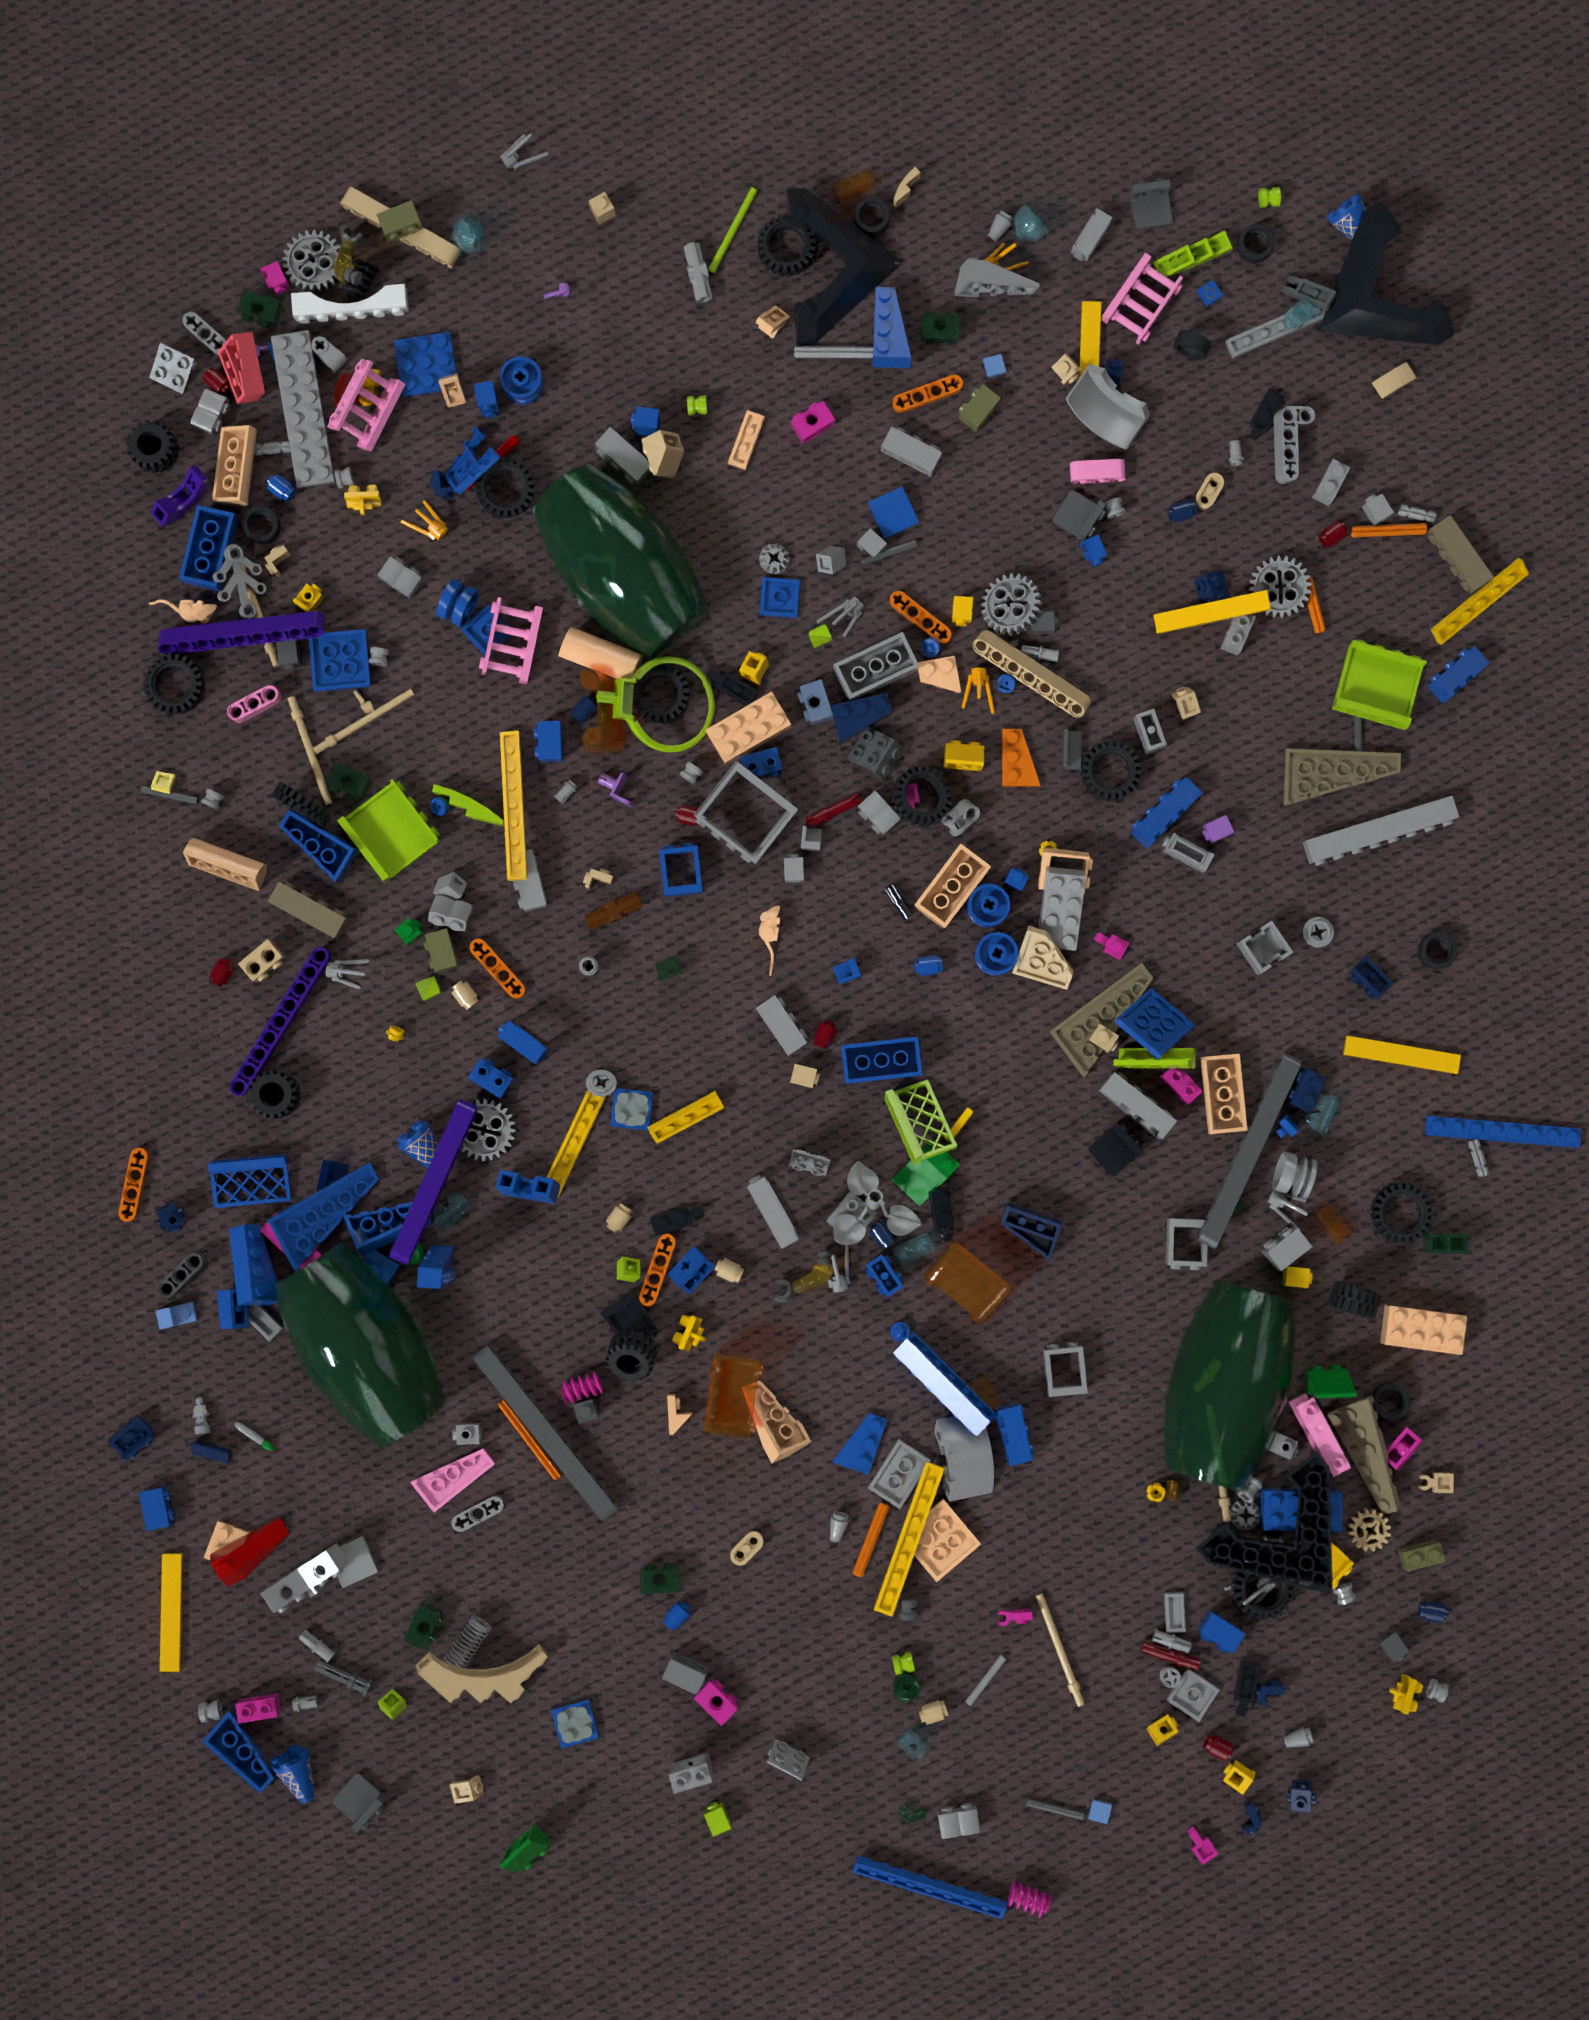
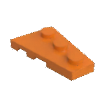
M1002 729V787H1040L1041 785L1022 729Z

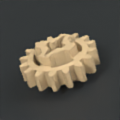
M1364 1508L1362 1514L1356 1511L1357 1517L1351 1516L1350 1518L1353 1520V1523H1348V1526L1352 1528V1530L1347 1532L1349 1535H1353L1350 1539L1351 1542H1356L1355 1546L1358 1548L1362 1546L1364 1551H1367L1369 1547L1374 1552L1375 1546L1382 1549L1381 1543H1388L1385 1537L1391 1536L1387 1532L1391 1526L1385 1524L1388 1519L1386 1517L1382 1518L1383 1514L1381 1512L1376 1514L1375 1509H1371L1369 1513ZM1372 1517L1369 1521H1362L1364 1518ZM1358 1526H1359V1529H1360V1534H1359V1535L1357 1534V1527H1358ZM1366 1528H1371L1373 1530L1372 1533H1369ZM1370 1539H1377L1373 1542L1368 1543Z

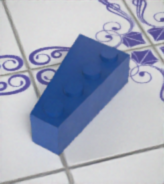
M876 287L873 367L911 368V354L895 287Z
M1187 777L1183 780L1179 778L1172 785L1174 789L1169 794L1165 792L1158 799L1161 803L1156 808L1152 805L1145 812L1147 817L1143 821L1138 819L1131 826L1134 829L1131 834L1146 849L1202 794Z
M288 810L279 825L334 882H341L359 851L357 847L295 810Z
M413 1202L399 1204L391 1208H379V1210L371 1212L364 1211L356 1215H344L359 1253L364 1256L396 1241ZM430 1217V1219H429V1221H428L427 1226H430V1225L433 1224V1222H432V1220H431V1217Z
M243 1224L229 1229L238 1306H267L283 1301L259 1225Z
M431 1245L428 1255H425L424 1260H422L418 1267L417 1287L441 1289L452 1285V1281H455L456 1270H453L454 1246Z
M233 1709L226 1713L202 1741L260 1794L277 1776L243 1724L238 1723L237 1715Z

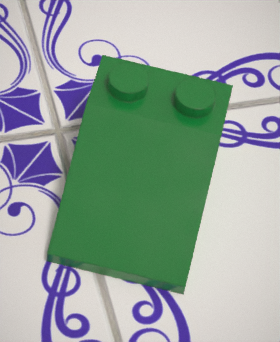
M926 1143L921 1149L923 1153H927L932 1150L933 1146ZM947 1152L921 1160L920 1164L914 1166L910 1160L892 1181L917 1205L921 1206L929 1197L928 1191L937 1189L960 1164Z
M1321 1365L1310 1366V1369H1305L1306 1393L1316 1398L1357 1397L1348 1370L1341 1368V1365H1329V1369H1322Z
M533 1824L505 1851L499 1865L500 1868L519 1873L524 1868L528 1870L535 1863L534 1859L538 1855L542 1857L549 1850V1838L536 1824Z

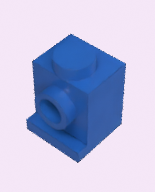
M1099 535L1080 542V549H1085L1083 550V555L1086 561H1090L1094 567L1104 563L1107 553Z
M1012 867L1003 884L1021 892L1029 875L1019 868L1015 869Z

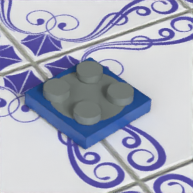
M616 1088L614 1091L610 1126L648 1130L653 1092Z
M589 1699L551 1710L561 1748L599 1738Z

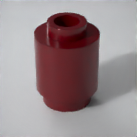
M211 367L202 376L204 383L217 394L226 395L231 389L228 378L217 369Z
M1335 521L1321 531L1318 539L1325 548L1333 547L1347 536L1348 529L1343 522Z
M682 804L681 807H677L675 818H678V823L696 827L699 824L695 822L697 818L694 814L699 808Z
M219 958L215 962L209 976L212 979L211 983L220 987L223 984L227 985L234 970L232 968L234 963Z
M825 1020L824 1023L820 1022L813 1038L815 1039L813 1044L828 1049L829 1045H832L838 1030L835 1028L836 1024Z
M1209 1734L1203 1744V1749L1208 1754L1222 1761L1230 1759L1234 1751L1231 1742L1217 1735L1212 1736Z

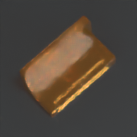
M864 170L833 183L832 187L839 203L874 189L875 181L873 178H870L868 171Z
M1330 1203L1325 1204L1313 1213L1335 1245L1340 1246L1343 1244L1342 1241L1352 1234Z
M985 1374L968 1384L993 1411L994 1407L1005 1405Z

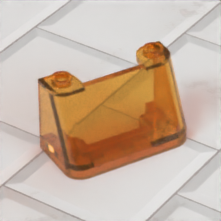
M591 670L580 671L581 685L585 689L591 690L594 697H596L598 691L614 692L616 678ZM597 702L598 727L589 728L585 731L583 737L584 748L587 754L620 752L625 747L624 719L612 718L613 704Z
M954 1239L948 1243L923 1274L927 1277L924 1281L932 1287L936 1285L970 1312V1318L977 1324L980 1322L984 1324L1014 1290L1013 1287Z
M714 1352L703 1432L750 1438V1434L755 1433L756 1422H752L758 1375H762L763 1364L760 1363V1359Z

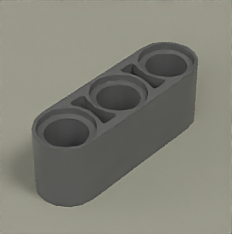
M199 1252L189 1254L158 1285L159 1295L164 1298L177 1295L204 1268L207 1262L205 1255ZM194 1256H197L200 1259V1264L198 1266H195L192 1263V1259ZM180 1270L185 1271V1280L179 1278ZM166 1284L172 1286L170 1294L165 1291Z

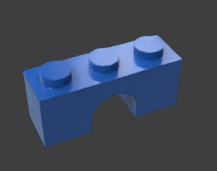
M500 1170L495 1189L505 1196L556 1204L560 1185L551 1178L536 1176L535 1179H529L515 1172Z

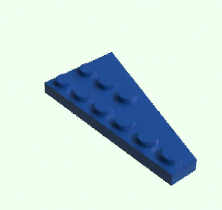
M370 1162L267 1219L270 1228L295 1271L311 1255L320 1242L340 1223L344 1215L350 1212L358 1200L379 1180Z

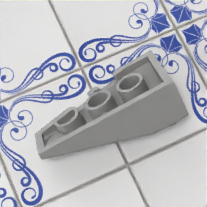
M972 257L967 259L960 267L955 296L979 297V293L990 292V296H997V294L1007 292L1008 295L1033 294L1039 288V283L986 260Z

